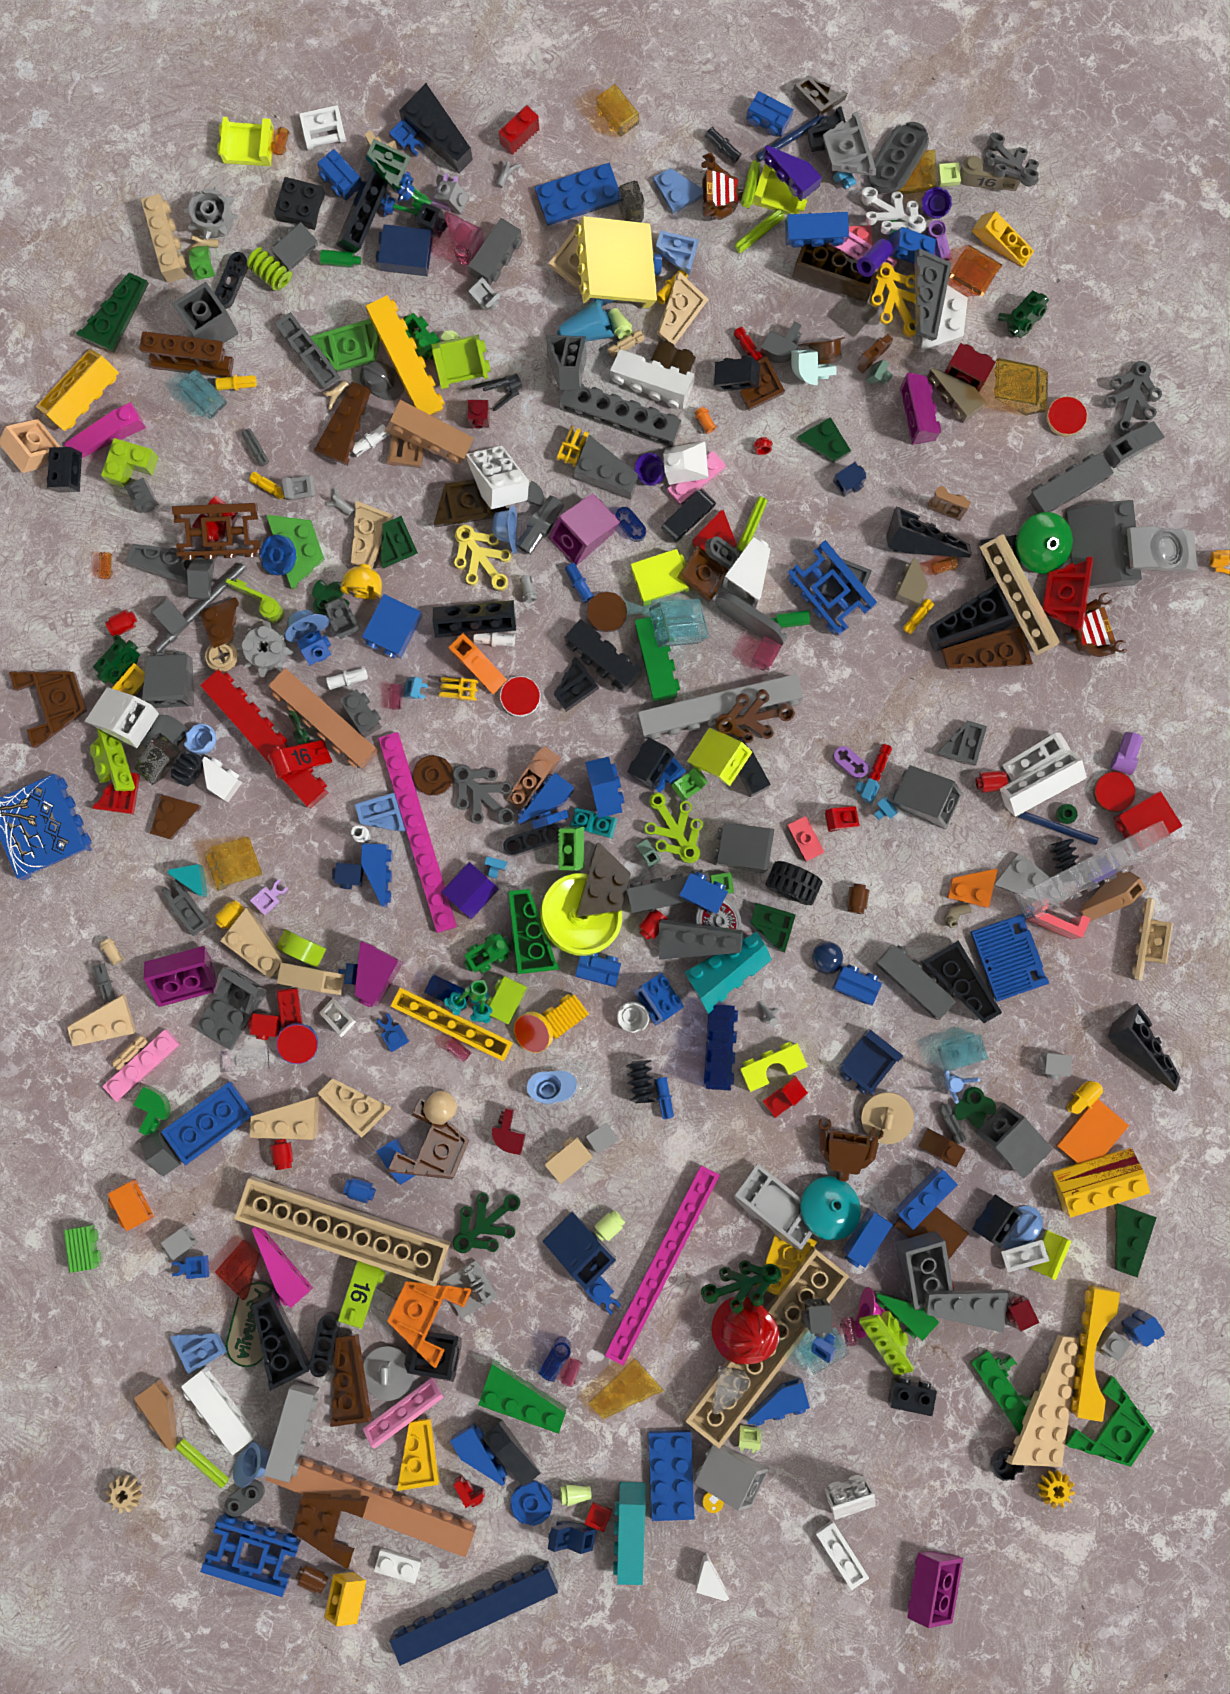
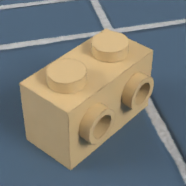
M571 1136L562 1144L563 1149L558 1153L554 1150L546 1157L548 1161L545 1163V1166L560 1185L593 1158V1154L578 1136L575 1139Z

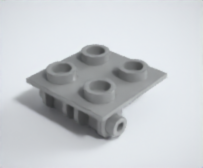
M477 1260L440 1282L442 1286L472 1289L464 1308L452 1303L461 1319L480 1307L490 1304L492 1300L498 1297Z

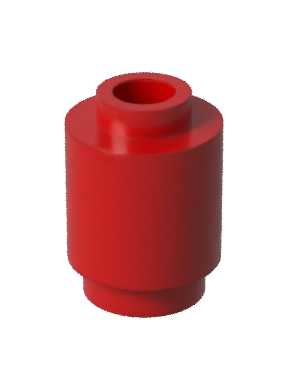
M125 609L109 617L105 625L112 636H120L135 628V623L138 620L132 611L128 612Z
M1000 770L980 772L979 777H976L975 780L977 789H980L982 793L1000 791V788L1008 784L1006 772H1001Z
M657 909L653 912L650 911L638 926L641 929L639 933L647 940L650 938L655 939L659 934L661 919L668 920V918Z
M286 1139L274 1140V1144L270 1145L272 1165H275V1170L292 1168V1162L294 1161L291 1142H287Z

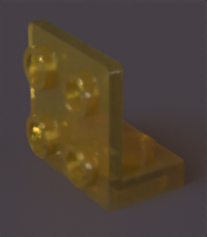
M249 837L212 846L204 853L217 891L225 890L231 884L262 875Z

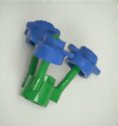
M408 171L403 175L398 186V201L400 202L402 199L408 201L411 197L414 199L412 206L415 209L396 205L395 198L390 197L388 192L387 198L383 197L380 202L381 210H384V217H386L387 213L393 214L394 209L418 216L423 203L431 204L432 201L412 186L414 179Z

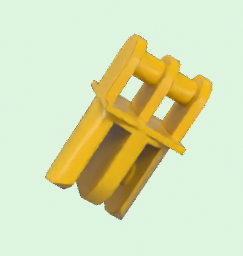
M571 425L565 441L562 442L556 460H564L566 464L569 462L573 464V467H576L589 432H584L577 447L582 431L577 428L571 443H569L575 428Z
M441 677V682L452 684H441L440 689L449 692H439L438 697L455 698L461 701H476L475 693L478 691L476 689L478 680L463 677L461 679ZM465 683H470V688L464 687ZM469 692V697L463 696V693Z
M1086 1081L1075 1092H1071L1074 1098L1066 1105L1067 1111L1079 1114L1085 1108L1092 1109L1091 1106L1103 1093L1101 1084Z

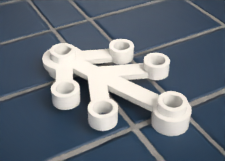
M866 187L862 190L861 200L865 206L874 205L884 211L882 213L868 212L865 220L868 225H875L877 220H900L901 222H882L881 232L887 235L901 227L918 233L925 230L926 222L923 216L918 215L919 204L916 201H909L907 203L906 212L910 214L909 217L904 214L902 193H892L890 201L894 205L892 207L877 198L878 191L875 188Z

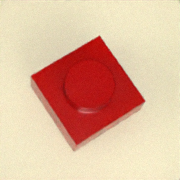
M592 1502L584 1524L605 1532L612 1509Z

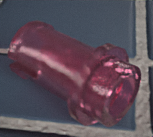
M390 684V688H388V691H390L389 709L401 710L402 692L404 689L401 684Z
M454 1037L445 1046L448 1052L451 1051L463 1063L472 1054Z
M845 1317L841 1319L840 1328H843L845 1345H850V1347L859 1344L855 1329L857 1323L853 1317Z
M570 1357L565 1373L561 1375V1383L573 1387V1384L577 1383L576 1377L583 1363Z

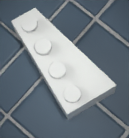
M619 350L610 370V378L613 382L619 385L625 384L637 393L643 392L655 401L662 400L671 408L683 410L693 389L694 373L687 372L684 375L679 373V368L671 366L670 369H666L660 362L653 360L648 363L645 362L646 360L642 356Z

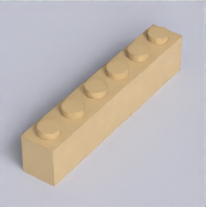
M1004 534L980 546L1036 656L1059 644L1060 641Z

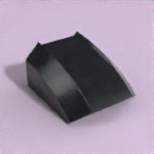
M428 1332L425 1341L444 1349L437 1368L432 1367L408 1343L404 1362L408 1374L454 1382L462 1347V1338Z

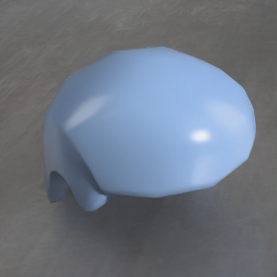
M200 723L194 725L186 732L184 746L188 751L203 755L213 750L216 744V733L212 727Z

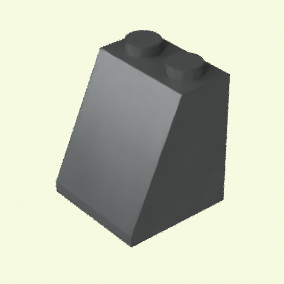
M204 282L172 303L195 338L222 341L224 344L239 334L228 312L207 282Z
M174 652V655L154 653L153 656H147L142 700L151 704L154 708L194 706L193 658L186 654V652Z
M909 765L908 769L902 774V782L899 789L897 788L893 794V803L897 808L946 830L962 796V791L956 782L951 779Z
M723 823L722 828L718 827L716 839L720 840L719 848L715 847L713 860H717L716 865L765 873L769 867L775 829Z
M1005 1103L996 1110V1114H992L975 1131L1023 1179L1053 1150L1023 1115Z

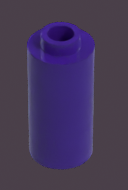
M886 239L877 240L857 261L859 273L866 277L872 276L892 255V244Z

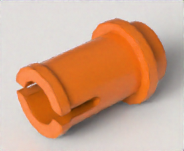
M701 407L694 412L695 419L699 420L705 433L709 434L717 426L708 414L709 410Z

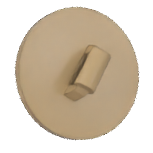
M882 1092L872 1096L865 1103L862 1109L861 1121L865 1132L871 1139L870 1130L875 1127L873 1132L875 1137L880 1135L881 1130L884 1132L883 1137L878 1139V1143L894 1144L905 1139L911 1132L914 1124V1113L904 1097L892 1092Z

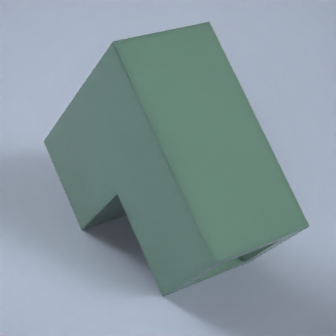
M648 839L636 845L649 868L661 861Z

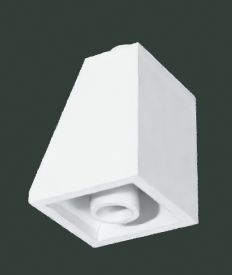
M753 537L726 574L722 587L756 609L762 595L770 548L764 540H757Z

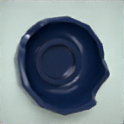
M825 941L815 946L812 953V961L816 970L828 975L836 973L841 968L843 952L837 944Z

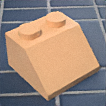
M39 419L6 426L0 437V446L22 473L41 468L48 462L49 447H60Z

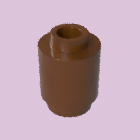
M854 883L853 887H849L846 905L848 912L864 914L865 910H867L870 890L866 889V885Z
M306 1564L304 1568L300 1566L295 1579L298 1580L297 1586L314 1594L316 1592L321 1594L329 1577L324 1575L325 1572Z

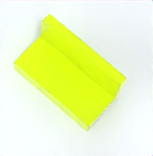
M1046 1229L1041 1240H1043L1050 1261L1030 1266V1269L1056 1280L1070 1247L1071 1240Z

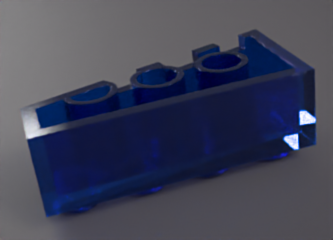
M715 1004L713 1010L708 1014L703 1084L705 1089L731 1091V1085H734L732 1064H735L736 1053L733 1052V1043L736 1044L737 1031H734V1023L738 1022V1010H735V1006Z

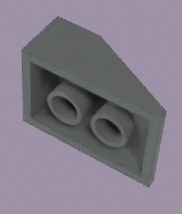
M936 1231L896 1242L900 1266L915 1310L924 1308L926 1291H953L946 1242Z

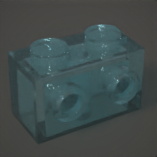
M974 1032L961 1035L962 1039L954 1041V1038L942 1041V1045L937 1046L944 1070L951 1071L987 1060L988 1056L981 1035H974Z

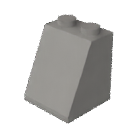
M714 1444L713 1446L710 1445L705 1453L707 1458L704 1464L696 1472L697 1479L695 1484L737 1511L751 1508L769 1468L725 1445H722L720 1449Z

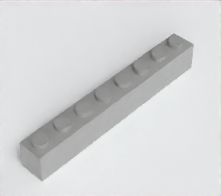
M798 674L638 712V718L643 738L649 737L655 740L661 738L660 735L666 733L672 736L681 733L680 730L687 728L688 731L697 730L703 724L714 726L717 717L722 714H728L737 703V695L741 693L748 696L749 705L742 708L736 717L744 715L757 699V691L765 689L770 698L757 712L766 709H776L782 703H789L792 707L797 706L799 701L803 699ZM741 699L739 702L742 703L746 699Z

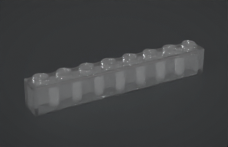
M1163 821L1157 822L1015 895V898L1026 918L1032 916L1035 919L1047 914L1046 909L1050 907L1053 910L1064 905V900L1069 898L1072 901L1082 896L1081 891L1087 889L1089 892L1099 887L1098 882L1104 880L1106 883L1117 877L1116 873L1119 871L1126 873L1134 869L1133 864L1137 862L1143 864L1151 860L1150 855L1156 853L1158 856L1168 851L1167 846L1173 844L1174 841Z

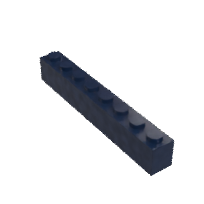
M549 1561L544 1564L539 1562L534 1564L531 1570L527 1572L519 1571L505 1582L503 1580L495 1582L492 1588L488 1590L480 1589L466 1600L464 1598L456 1600L452 1604L453 1606L449 1608L441 1607L427 1618L425 1616L417 1618L410 1626L405 1627V1625L396 1628L389 1642L399 1666L557 1594L559 1589L558 1582Z

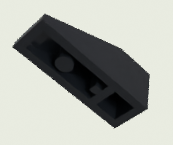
M503 1420L482 1436L497 1458L523 1487L541 1474Z

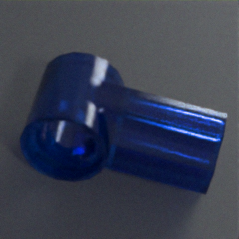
M559 1337L554 1341L549 1354L538 1372L542 1378L555 1382L564 1363L571 1354V1342L569 1339ZM563 1345L567 1348V1351L559 1353L556 1347Z

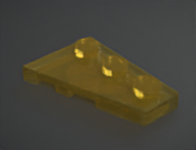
M634 1358L589 1401V1405L602 1419H606L633 1404L640 1403L648 1397L663 1392L664 1389L641 1363Z

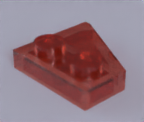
M242 1240L215 1271L241 1300H246L260 1256V1253L247 1240Z

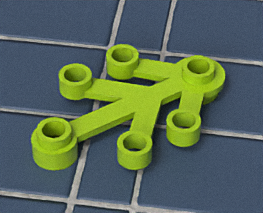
M661 793L652 794L649 800L650 806L655 810H659L670 829L659 827L655 823L649 822L645 825V832L648 835L656 834L676 839L680 845H669L665 840H659L655 845L656 850L660 853L669 852L680 855L685 863L696 862L700 857V850L696 843L699 831L703 827V822L698 818L693 819L690 824L692 831L689 841L684 837V830L688 814L692 810V804L688 801H683L680 804L681 812L677 825L665 806V796ZM659 797L662 802L655 804L654 798ZM688 804L690 809L684 811L682 805ZM695 821H698L700 823V828H694L693 823ZM653 825L655 827L654 832H648L647 827ZM661 842L666 846L663 850L658 848V844ZM691 849L694 855L689 857L686 855V851Z

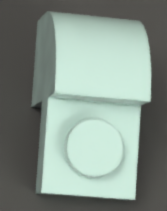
M812 349L791 351L792 370L800 380L812 385H818V379H828L829 375H836V366L830 363L818 364L817 351Z

